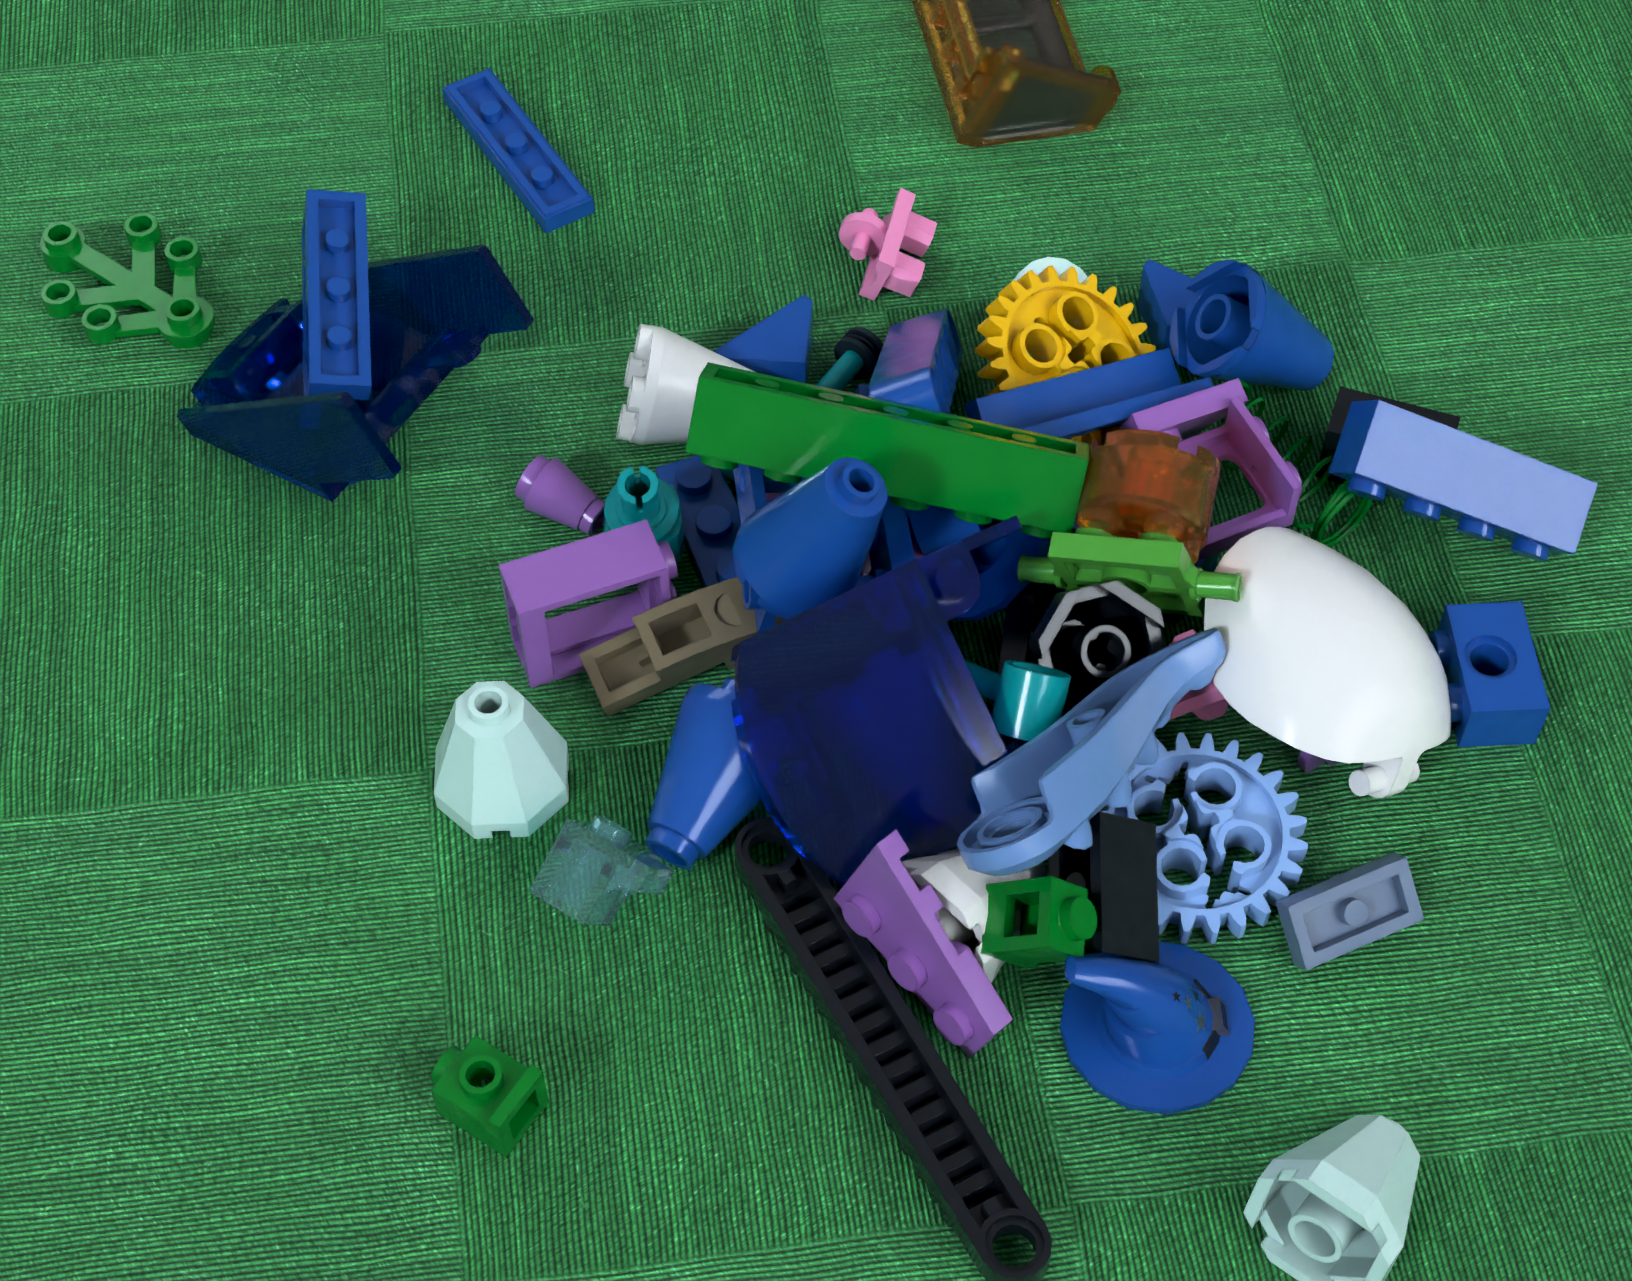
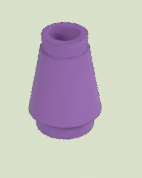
M539 455L532 460L522 473L515 489V495L524 501V508L575 530L582 531L589 536L595 534L604 523L605 502L559 458L549 460L543 455Z

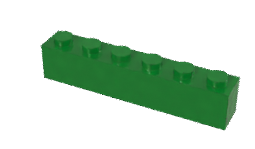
M710 362L707 363L698 379L685 450L687 453L701 455L700 461L714 468L736 469L739 464L764 469L763 474L766 477L785 483H799L802 481V477H810L837 459L845 457L857 458L870 464L879 472L886 484L887 494L891 496L890 501L896 506L917 511L927 510L929 505L952 509L957 518L975 524H990L993 518L1018 524L1017 528L1021 532L1040 538H1051L1052 532L1072 533L1089 463L1088 443Z

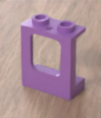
M1239 396L1230 399L1225 425L1142 456L1129 437L1111 442L1105 446L1100 484L1136 539H1139L1141 534L1149 532L1169 535L1178 540V542H1183L1192 561L1195 562L1230 549L1240 538L1265 527L1285 528L1293 524L1299 496L1302 493V482L1299 473L1291 462L1283 460L1271 443L1268 430L1259 417L1251 415ZM1229 460L1234 462L1263 501L1264 506L1205 530L1191 529L1162 488V484L1219 461Z

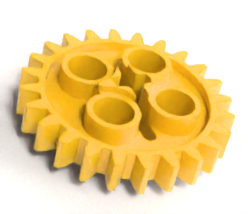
M1052 265L1046 267L1038 275L1030 270L1017 281L1013 280L985 308L989 317L978 325L977 331L986 339L975 348V353L989 359L990 362L979 370L977 374L978 377L984 379H994L996 387L986 395L988 396L1156 351V346L1140 342L1138 336L1148 326L1146 323L1131 324L1128 317L1132 313L1134 305L1131 302L1118 307L1114 303L1117 293L1115 286L1101 293L1097 291V275L1092 273L1083 282L1079 283L1075 267H1069L1058 276ZM1123 424L1070 440L1088 443L1090 455L1099 448L1102 450Z

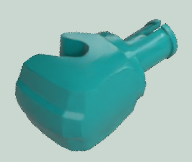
M639 465L640 474L634 475L633 466L626 468L621 472L617 479V484L612 487L605 499L604 532L647 519L657 543L666 540L671 547L675 562H679L682 558L684 546V523L680 500L674 485L667 484L666 481L657 478L656 474L645 466Z

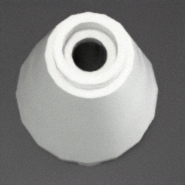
M640 323L634 352H630L626 366L624 387L629 388L627 403L622 404L616 438L639 445L687 442L698 379L707 363L755 371L664 327Z

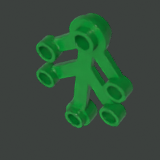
M134 213L124 222L126 237L129 245L132 247V271L89 246L84 232L69 221L53 222L43 230L39 245L48 268L58 273H69L82 269L108 285L76 289L75 285L66 279H55L46 283L41 289L40 295L46 312L50 316L66 318L75 312L84 311L81 321L86 336L91 342L97 344L109 343L120 337L160 333L173 346L189 349L202 345L210 338L215 324V314L210 302L205 298L197 296V270L201 267L203 259L198 242L188 236L176 237L170 240L164 248L168 266L174 273L172 297L156 287V246L162 239V233L158 220L152 213ZM141 305L149 310V312L117 316L114 308ZM107 322L103 325L96 326L99 323Z

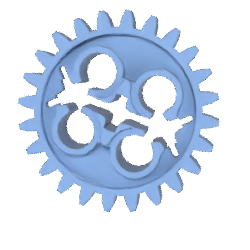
M1181 732L1177 734L1174 750L1167 751L1156 738L1159 751L1158 760L1152 765L1136 764L1128 776L1132 787V802L1126 807L1114 808L1104 806L1099 812L1138 820L1136 816L1141 813L1153 812L1160 814L1166 784H1169L1174 776H1178L1181 768H1187L1184 776L1186 782L1183 791V799L1188 802L1187 810L1181 805L1178 798L1171 800L1168 823L1156 827L1159 936L1164 932L1169 923L1178 925L1180 942L1187 944L1193 927L1202 928L1207 941L1211 945L1216 944L1220 926L1226 924L1235 937L1238 939L1242 938L1247 925L1246 915L1259 925H1266L1271 913L1268 903L1276 906V901L1289 896L1290 891L1286 886L1298 885L1303 869L1296 863L1304 861L1308 849L1307 842L1297 839L1304 833L1307 824L1306 817L1290 815L1296 808L1299 796L1297 792L1277 794L1284 773L1281 770L1264 776L1259 773L1263 758L1262 753L1258 752L1252 755L1245 762L1238 759L1239 741L1233 739L1223 752L1214 750V741L1211 733L1204 735L1200 748H1191L1188 739ZM1207 790L1217 791L1224 795L1228 801L1224 804H1211L1201 799L1198 794ZM1189 821V827L1193 834L1185 835L1187 822ZM1208 838L1206 850L1204 853V847L1200 840ZM1232 847H1242L1251 851L1257 859L1247 863L1234 861L1227 883V890L1229 892L1224 891L1219 900L1215 899L1213 907L1206 909L1209 899L1207 893L1210 885V876L1204 873L1206 864H1208L1209 869L1211 867L1214 875L1221 874L1224 864L1225 850ZM1172 869L1184 870L1192 875L1195 882L1183 886L1176 885L1167 880L1163 873Z

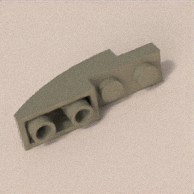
M735 577L693 591L631 617L636 626L635 628L580 653L579 657L607 716H611L723 662L729 671L843 617L841 610H838L828 615L825 620L816 623L789 622L777 616L771 634L758 635L754 610L745 609L742 584L739 578Z

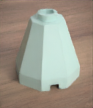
M476 682L455 700L436 746L434 797L437 808L474 839L493 838L492 831H510L511 837L531 836L569 802V752L567 741L522 694L507 682Z
M1356 1115L1274 1158L1258 1178L1243 1213L1251 1228L1254 1227L1258 1220H1260L1267 1236L1260 1245L1268 1260L1298 1281H1385L1404 1246L1421 1156L1409 1133L1397 1122L1383 1115Z

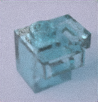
M595 815L592 822L566 819L529 892L583 925L610 926L619 907L626 898L636 892L663 894L675 870L658 861V855L630 839L632 833L628 829L606 817Z

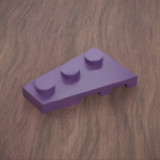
M896 829L874 846L833 899L842 908L844 919L850 928L858 935L867 937L884 957L895 981L904 989L912 991L933 1015L934 1023L941 1035L950 1043L959 1046L970 1059L1008 1025L1013 1018L970 948L961 942L950 941L943 930L937 911L944 906L930 884L923 885L919 889L900 860L910 850Z

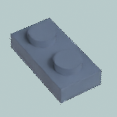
M1394 852L1275 902L1293 964L1304 970L1311 969L1424 920L1407 857Z

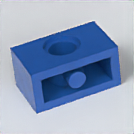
M1522 601L1446 605L1437 631H1431L1428 638L1440 657L1447 677L1451 704V722L1458 747L1535 744L1549 713L1550 705Z

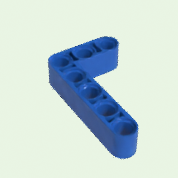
M948 308L890 325L869 383L870 397L950 414V407L962 361V349L953 317ZM929 505L928 509L923 511L906 509L916 540L924 555L986 537L985 524L963 521L954 515V510L933 505Z

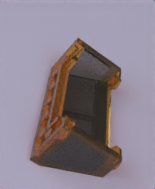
M912 0L953 131L959 144L983 147L1091 132L1095 130L1105 114L1114 107L1118 96L1122 92L1111 67L1098 65L1090 73L1086 72L1060 0Z

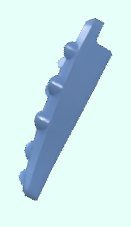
M1215 628L1202 631L1169 645L1125 668L1097 687L1042 733L973 776L971 784L980 804L981 814L977 820L960 834L956 843L967 868L990 876H1005L1040 864L1052 856L1063 844L1082 850L1093 845V834L1089 820L1104 806L1114 808L1126 807L1132 802V787L1128 777L1136 764L1152 765L1159 757L1158 744L1154 734L1155 730L1162 728L1170 720L1172 708L1190 690H1201L1211 683L1216 669L1223 663L1226 654V646L1221 633Z

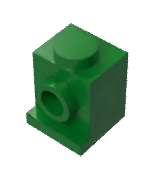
M1054 876L986 884V890L989 893L988 916L984 935L982 934L981 954L1026 969L1037 968V964L1066 961L1069 956H1084L1085 940L1090 939L1097 928V914L1094 905L1088 899V889ZM1015 909L1021 910L1020 936H1013Z
M476 1035L463 1050L457 1046L448 1048L441 1055L432 1071L431 1081L435 1086L431 1091L438 1114L504 1157L510 1154L549 1103L543 1071L532 1064L529 1068ZM483 1078L491 1082L484 1087H477Z

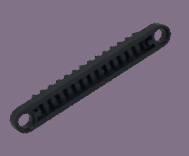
M765 816L751 820L741 828L735 839V866L738 875L763 915L767 930L774 933L781 953H786L792 971L795 975L799 974L802 979L808 997H813L821 1019L825 1018L827 1020L832 1037L835 1041L839 1040L846 1060L848 1063H853L856 1068L862 1086H867L870 1091L875 1108L881 1109L884 1114L889 1131L895 1132L898 1137L903 1154L909 1155L912 1160L917 1177L923 1179L926 1183L931 1200L940 1206L945 1223L948 1227L954 1229L980 1274L987 1281H1041L1049 1267L1052 1238L1040 1214L865 937L858 935L847 924L842 908L833 899L837 895L835 889L799 832L789 822L778 817ZM764 842H775L787 851L785 859L773 866L759 865L750 858L749 854L755 846ZM1008 1233L1020 1234L1031 1242L1035 1255L1026 1265L1009 1267L995 1257L992 1249L994 1242L1000 1236Z

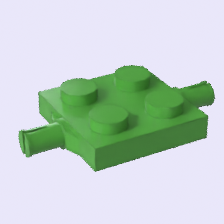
M1092 527L1078 528L1075 530V533L1052 532L1048 557L1022 554L1017 567V576L1020 582L1055 584L1057 588H1064L1067 591L1104 581L1117 580L1160 608L1161 613L1204 617L1205 598L1238 602L1242 590L1241 573L1231 574L1203 571L1202 568L1195 567L1183 542H1178V540L1169 535L1153 532L1143 533L1139 536V539L1114 537L1105 530Z

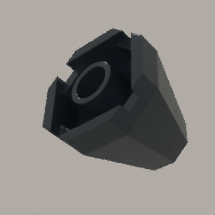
M1111 580L1057 593L1030 638L1028 651L1031 663L1057 669L1071 675L1064 709L1070 711L1112 676L1169 645H1163L1160 628H1165L1161 609L1119 581Z

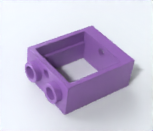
M647 519L499 564L511 640L530 688L586 671L579 657L580 653L635 628L636 626L631 617L678 598L673 583L670 580L678 577L673 552L666 540L657 543ZM636 583L638 584V591L545 619V612Z

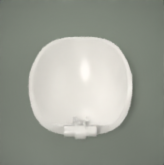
M1265 527L1240 538L1224 554L1214 571L1231 574L1241 573L1242 590L1239 601L1205 598L1204 631L1212 628L1217 629L1221 633L1226 646L1224 661L1216 669L1213 676L1215 687L1229 705L1247 721L1288 745L1326 760L1348 764L1363 763L1362 769L1353 771L1349 776V787L1355 795H1370L1374 798H1384L1404 791L1409 783L1416 781L1419 777L1420 769L1417 761L1424 751L1445 742L1450 737L1451 704L1447 677L1440 657L1425 630L1406 604L1368 570L1314 539L1283 527Z

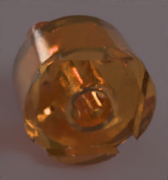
M1138 429L1116 430L1106 433L1104 445L1100 446L1096 439L1090 445L1089 463L1078 504L1076 523L1080 528L1092 527L1105 530L1114 537L1139 539L1141 534L1149 532L1169 535L1178 540V542H1183L1195 564L1198 561L1200 550L1207 543L1221 464L1212 452L1198 445L1196 456L1179 450L1180 437L1167 433Z

